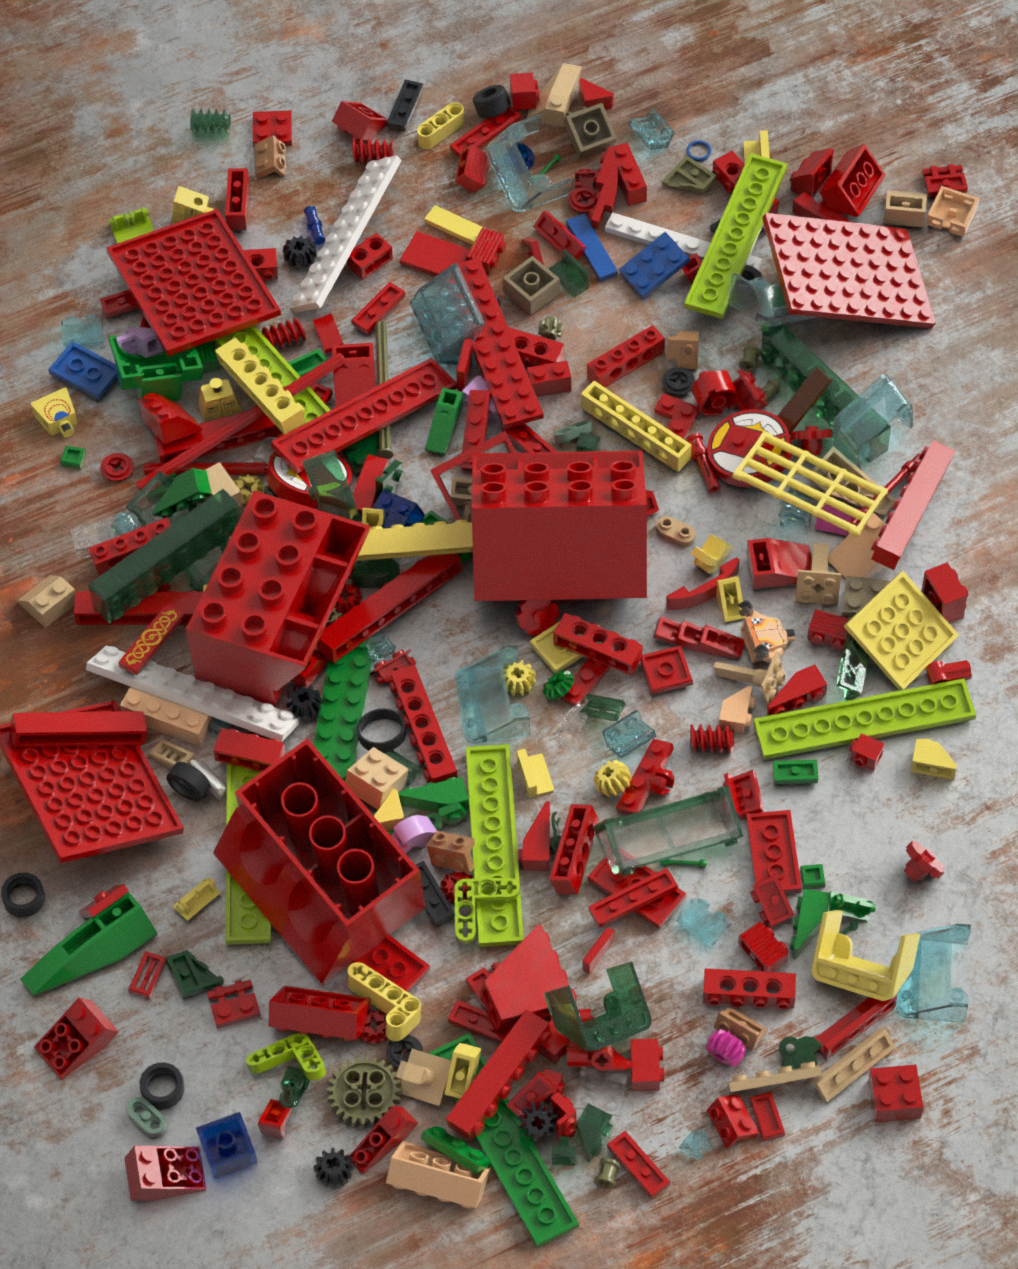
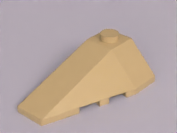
M563 63L540 91V101H536V109H529L527 121L565 127L564 120L566 113L570 110L582 66Z
M834 446L822 458L826 462L841 469L844 468L848 472L879 486ZM817 466L812 470L831 481H834L837 477ZM842 479L839 483L869 499L876 495L845 479ZM812 481L822 491L827 492V490L829 489ZM835 491L832 493V495L846 500L859 507H864V505L852 499H849ZM888 494L874 513L884 516L895 504L896 499Z

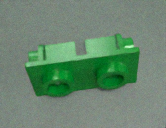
M830 891L829 911L841 910L843 911L842 916L868 922L869 914L871 912L874 913L876 910V904H873V901Z

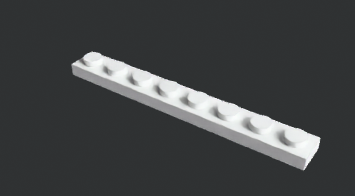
M613 212L605 226V232L646 245H649L666 231L688 257L697 253L702 261L710 246V242ZM750 255L746 265L759 270L762 258Z

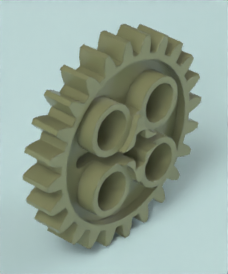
M367 1055L364 1056L363 1061H360L358 1056H355L354 1063L347 1059L346 1067L339 1064L340 1072H332L334 1079L328 1080L330 1086L327 1088V1094L330 1095L327 1097L328 1103H331L332 1112L337 1111V1119L344 1116V1124L351 1120L353 1127L359 1122L362 1129L365 1128L366 1123H370V1126L373 1128L374 1121L377 1120L379 1122L392 1105L401 1104V1098L398 1097L402 1095V1089L400 1088L402 1086L401 1080H397V1072L392 1073V1065L385 1068L384 1059L377 1063L376 1056L371 1061H368ZM366 1073V1109L362 1110L363 1074ZM353 1078H356V1079L359 1080V1081L356 1082V1083H349V1082H348L350 1079H353ZM374 1079L382 1080L380 1083L377 1084L371 1082ZM350 1100H357V1101H358V1102H357L356 1104H354V1105H349V1104L347 1103V1102L350 1101ZM373 1100L381 1101L378 1105L370 1104Z

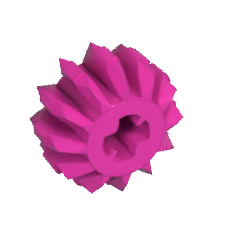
M720 1029L716 1030L709 1037L706 1049L711 1056L716 1058L717 1061L722 1062L723 1065L726 1064L729 1067L737 1066L744 1058L746 1053L745 1045L730 1032Z

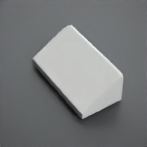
M197 760L190 761V765L200 770L210 782L208 790L218 800L223 799L227 795V785L206 763Z

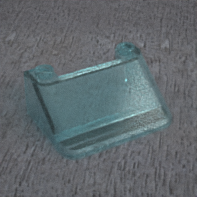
M518 645L504 646L456 672L455 680L464 737L468 742L483 743L530 736L529 711L521 703L510 705L504 672L505 664L512 665L514 662L518 663Z
M953 924L917 932L920 934L914 967L897 993L896 1010L898 1014L904 1018L964 1023L968 1010V996L961 988H950L952 944H968L971 925Z

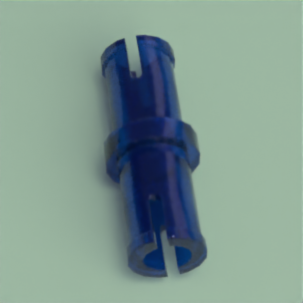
M307 206L304 208L307 229L311 233L314 244L321 245L325 242L322 221L318 218L316 207Z

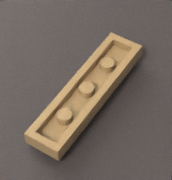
M879 1028L825 1071L822 1076L813 1081L823 1101L828 1102L896 1048L886 1029Z
M815 1062L802 1063L801 1068L792 1069V1066L778 1068L776 1073L769 1074V1070L755 1072L754 1077L746 1078V1074L732 1076L733 1080L728 1081L730 1092L822 1076L820 1065H815Z

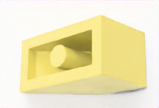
M916 739L911 772L954 780L957 765L939 742H933L930 739Z
M462 1043L457 1045L453 1051L444 1095L459 1099L463 1096L474 1081L481 1048Z

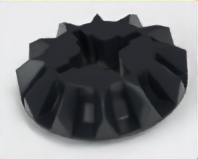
M680 367L668 370L662 378L663 389H666L668 394H675L676 397L678 394L685 396L687 392H692L691 387L695 382L694 375L689 370ZM678 378L681 380L680 386L676 385Z
M407 1035L400 1041L391 1040L386 1049L389 1063L398 1069L401 1061L408 1062L410 1053L406 1060L400 1054L402 1053L403 1046H405L407 1052H411L412 1049L423 1052L422 1044L417 1038Z

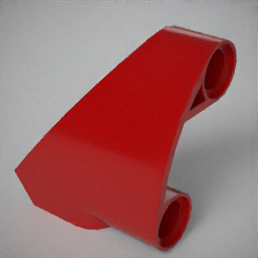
M570 1009V1046L567 1047L568 1067L625 1070L633 1066L632 1062L621 1056L606 1040L594 1016L591 1014V1009Z

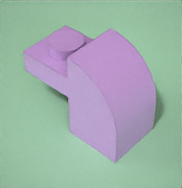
M138 327L127 329L126 334L117 337L119 346L131 354L137 353L147 358L163 352L162 345L151 328Z
M415 815L396 824L393 827L395 832L391 837L407 853L414 846L425 848L437 830L429 817Z

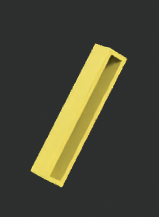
M457 520L455 523L446 524L444 521L434 522V525L425 526L424 523H415L412 527L393 525L387 529H383L381 526L371 527L356 561L473 552L472 522Z

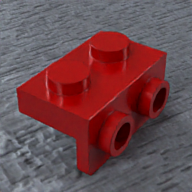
M739 369L737 372L740 376L733 381L739 397L737 401L738 407L741 411L762 410L768 405L764 399L766 394L759 386L756 387L754 384L756 379L749 371L746 373Z
M753 770L734 777L729 773L724 774L725 782L723 783V788L729 798L727 807L731 814L742 820L746 818V813L764 812L757 776Z
M776 874L751 885L753 890L750 891V895L754 903H759L762 909L759 915L764 925L768 923L770 927H774L775 924L795 916Z
M557 1092L551 1097V1113H557L556 1140L560 1144L564 1140H570L576 1134L577 1111L573 1108L574 1105L567 1096L562 1097Z
M739 1094L717 1097L707 1109L726 1148H731L737 1141L753 1139L759 1134Z

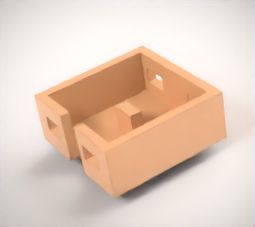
M941 186L928 213L926 225L941 230L944 227L949 229L950 233L964 237L978 209L979 198Z

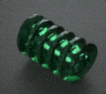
M192 108L190 116L191 131L194 128L195 133H199L201 128L203 133H207L209 128L210 132L214 133L217 128L219 134L223 132V129L229 134L231 132V111L227 114L226 109H223L222 114H219L216 108L214 114H212L210 108H208L206 114H204L202 108H200L198 114H196L195 109Z

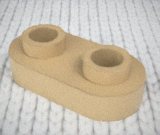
M663 516L656 522V532L660 537L682 547L691 546L695 542L696 532L693 527L670 516Z

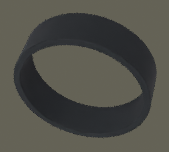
M382 708L372 710L363 715L357 724V733L360 744L366 750L370 751L374 747L380 752L385 753L398 748L403 743L406 737L404 719L398 712ZM379 719H390L402 726L400 733L396 737L385 742H372L361 735L363 729L369 723Z

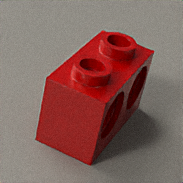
M375 233L353 248L347 259V267L361 280H364L393 259L392 246L378 233Z

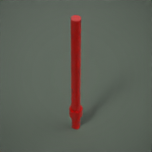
M917 454L911 461H907L901 467V471L884 487L888 489V494L906 476L914 472L913 469L917 460L923 459L920 457L921 454ZM875 495L871 500L875 501L878 495ZM864 506L860 511L866 514L870 508ZM854 517L849 521V523L855 526L861 522Z

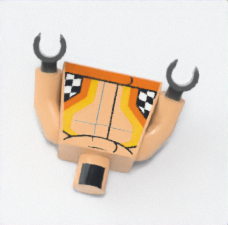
M744 600L738 604L741 608L739 611L740 615L746 617L740 630L752 663H757L764 660L771 664L775 652L778 651L779 657H781L787 642L795 640V632L793 629L783 630L778 618H770L757 613L753 609L752 603L749 600Z

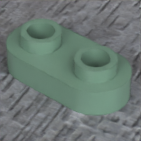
M583 420L554 432L556 443L566 445L573 442L572 439L591 435V431L594 430L592 420Z
M135 1097L128 1102L127 1113L129 1118L145 1134L150 1137H158L165 1132L166 1121L164 1116L145 1098ZM138 1109L143 1110L140 1114L135 1113ZM154 1124L159 1125L156 1129H152L151 1126Z

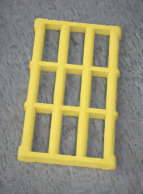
M766 431L761 434L758 441L732 475V478L744 481L773 495L776 499L779 498L812 514L814 517L817 516L848 531L849 534L855 537L860 535L877 507L888 494V489L866 481L844 468L841 469L806 450L803 451L774 437ZM765 441L798 457L799 460L797 463H794L762 448L761 445ZM757 454L791 471L786 476L752 460V458ZM807 461L837 477L834 481H831L802 467V464ZM746 466L782 484L779 488H776L744 473L743 470ZM797 473L829 489L824 494L792 478ZM842 479H845L878 495V497L873 501L839 483ZM789 486L820 502L815 507L784 492V490ZM835 491L870 509L865 514L830 496ZM827 504L861 522L857 527L822 510V508Z

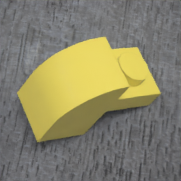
M710 534L702 549L694 547L691 555L696 557L693 563L707 573L713 574L725 562L733 546L718 536Z

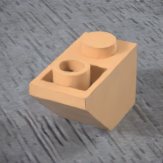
M747 686L723 700L719 717L721 731L728 725L730 732L734 728V733L744 735L745 728L750 727L752 714L748 713L749 708H754L756 697L752 695L751 686Z

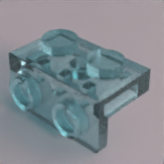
M654 108L649 109L646 117L633 118L629 123L635 134L639 136L650 150L668 148L675 134Z
M86 315V319H77V316L65 317V321H61L63 346H68L72 341L79 345L103 343V319L101 317L98 318V315Z
M793 488L789 489L788 494L813 505L814 498ZM780 500V505H782L778 517H781L780 526L784 527L788 519L806 526L809 525L812 514Z
M638 710L631 712L602 731L607 748L621 759L657 737L655 730L642 720Z
M701 897L698 899L690 898L676 921L709 945L714 946L726 927L730 928L732 923L727 921L728 916L719 910L715 912L709 908L711 904Z

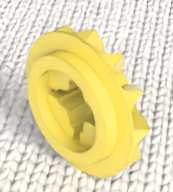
M247 474V476H239L238 480L233 481L241 491L243 504H248L254 491L261 493L265 491L263 481L259 480L257 476L253 477ZM244 485L251 487L252 493H250V491H248L247 489H244Z

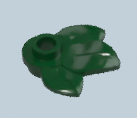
M554 812L551 816L554 837H550V851H553L554 855L557 853L561 840V818H558L557 821L555 820L557 812Z
M809 1036L799 1039L794 1037L784 1038L779 1044V1053L783 1057L781 1066H792V1069L801 1068L802 1063L815 1062V1065H818L814 1053L822 1048L821 1043ZM792 1044L795 1049L792 1052H788L786 1046Z

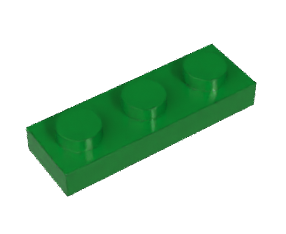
M431 1127L423 1131L420 1139L475 1174L489 1167L491 1160L484 1156L481 1151L469 1147L462 1139L453 1137L442 1127Z

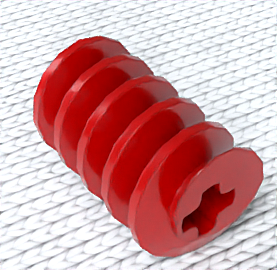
M353 138L352 154L354 162L358 163L360 158L363 163H366L368 158L369 161H375L376 158L380 160L385 157H392L393 139H391L390 145H387L386 139L380 145L378 139L372 144L370 138H368L366 144H364L363 139L360 138L359 143L356 144L355 138Z
M297 318L293 319V324L287 320L285 321V326L280 322L277 324V328L274 325H270L269 330L266 327L262 328V335L275 349L276 344H279L283 349L284 342L292 346L293 339L299 344L300 337L306 342L303 326Z
M690 724V745H692L694 752H697L699 746H701L702 752H706L709 746L711 752L714 753L718 746L720 753H723L725 747H727L729 753H732L734 748V728L730 732L728 725H726L724 730L721 731L720 726L717 725L715 730L712 731L711 725H708L706 731H704L702 724H699L697 730L694 729L693 724Z

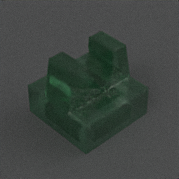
M560 1136L559 1146L552 1145V1165L575 1166L576 1146H569V1137Z

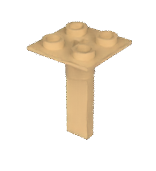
M813 543L811 571L798 570L795 602L838 605L841 573L827 572L829 544Z
M778 651L775 652L768 671L762 669L754 670L715 662L713 666L718 677L752 683L754 686L762 687L767 707L779 693L780 686H783L786 680V674L782 667L783 663L780 660Z
M412 1049L408 1062H400L396 1075L397 1078L402 1079V1086L400 1087L402 1094L440 1106L447 1084L451 1060Z

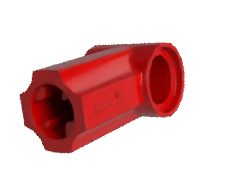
M967 660L944 664L942 661H935L926 666L930 685L963 678L970 680L972 678L971 666Z

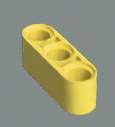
M451 103L420 124L417 128L419 147L430 149L462 127L464 124L463 106L460 103Z

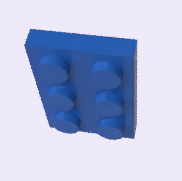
M665 231L624 264L619 271L642 298L645 299L691 260Z
M73 341L48 369L50 375L97 400L104 395L117 379V366L115 363Z

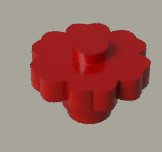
M805 426V430L790 431L791 440H802L803 451L806 450L812 455H821V450L823 449L822 438L833 437V429H818V426Z
M522 600L518 604L520 611L515 614L519 627L524 629L528 635L538 636L542 631L544 632L555 625V618L560 615L558 605L552 600Z
M911 841L906 846V852L911 859L906 863L904 872L910 879L917 882L919 879L922 880L928 873L933 878L939 879L945 873V868L929 849L921 846L916 841Z

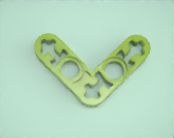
M514 878L461 879L456 883L455 935L458 942L470 944L475 939V901L515 900L520 894V885ZM484 885H491L494 891L490 895H485L481 892V888ZM497 885H500V889H507L508 885H512L514 890H512L511 894L507 890H500V894H497ZM463 886H467L469 890L467 891V900H463V893L459 891L463 889ZM467 906L472 912L469 916L463 917L459 914L460 908ZM463 923H467L468 932H470L468 937H463Z
M296 1033L252 1052L246 1058L248 1069L254 1074L262 1073L295 1058L307 1079L316 1081L326 1075L324 1062L307 1034ZM283 1051L281 1054L274 1055L277 1052ZM306 1055H312L308 1058H303Z

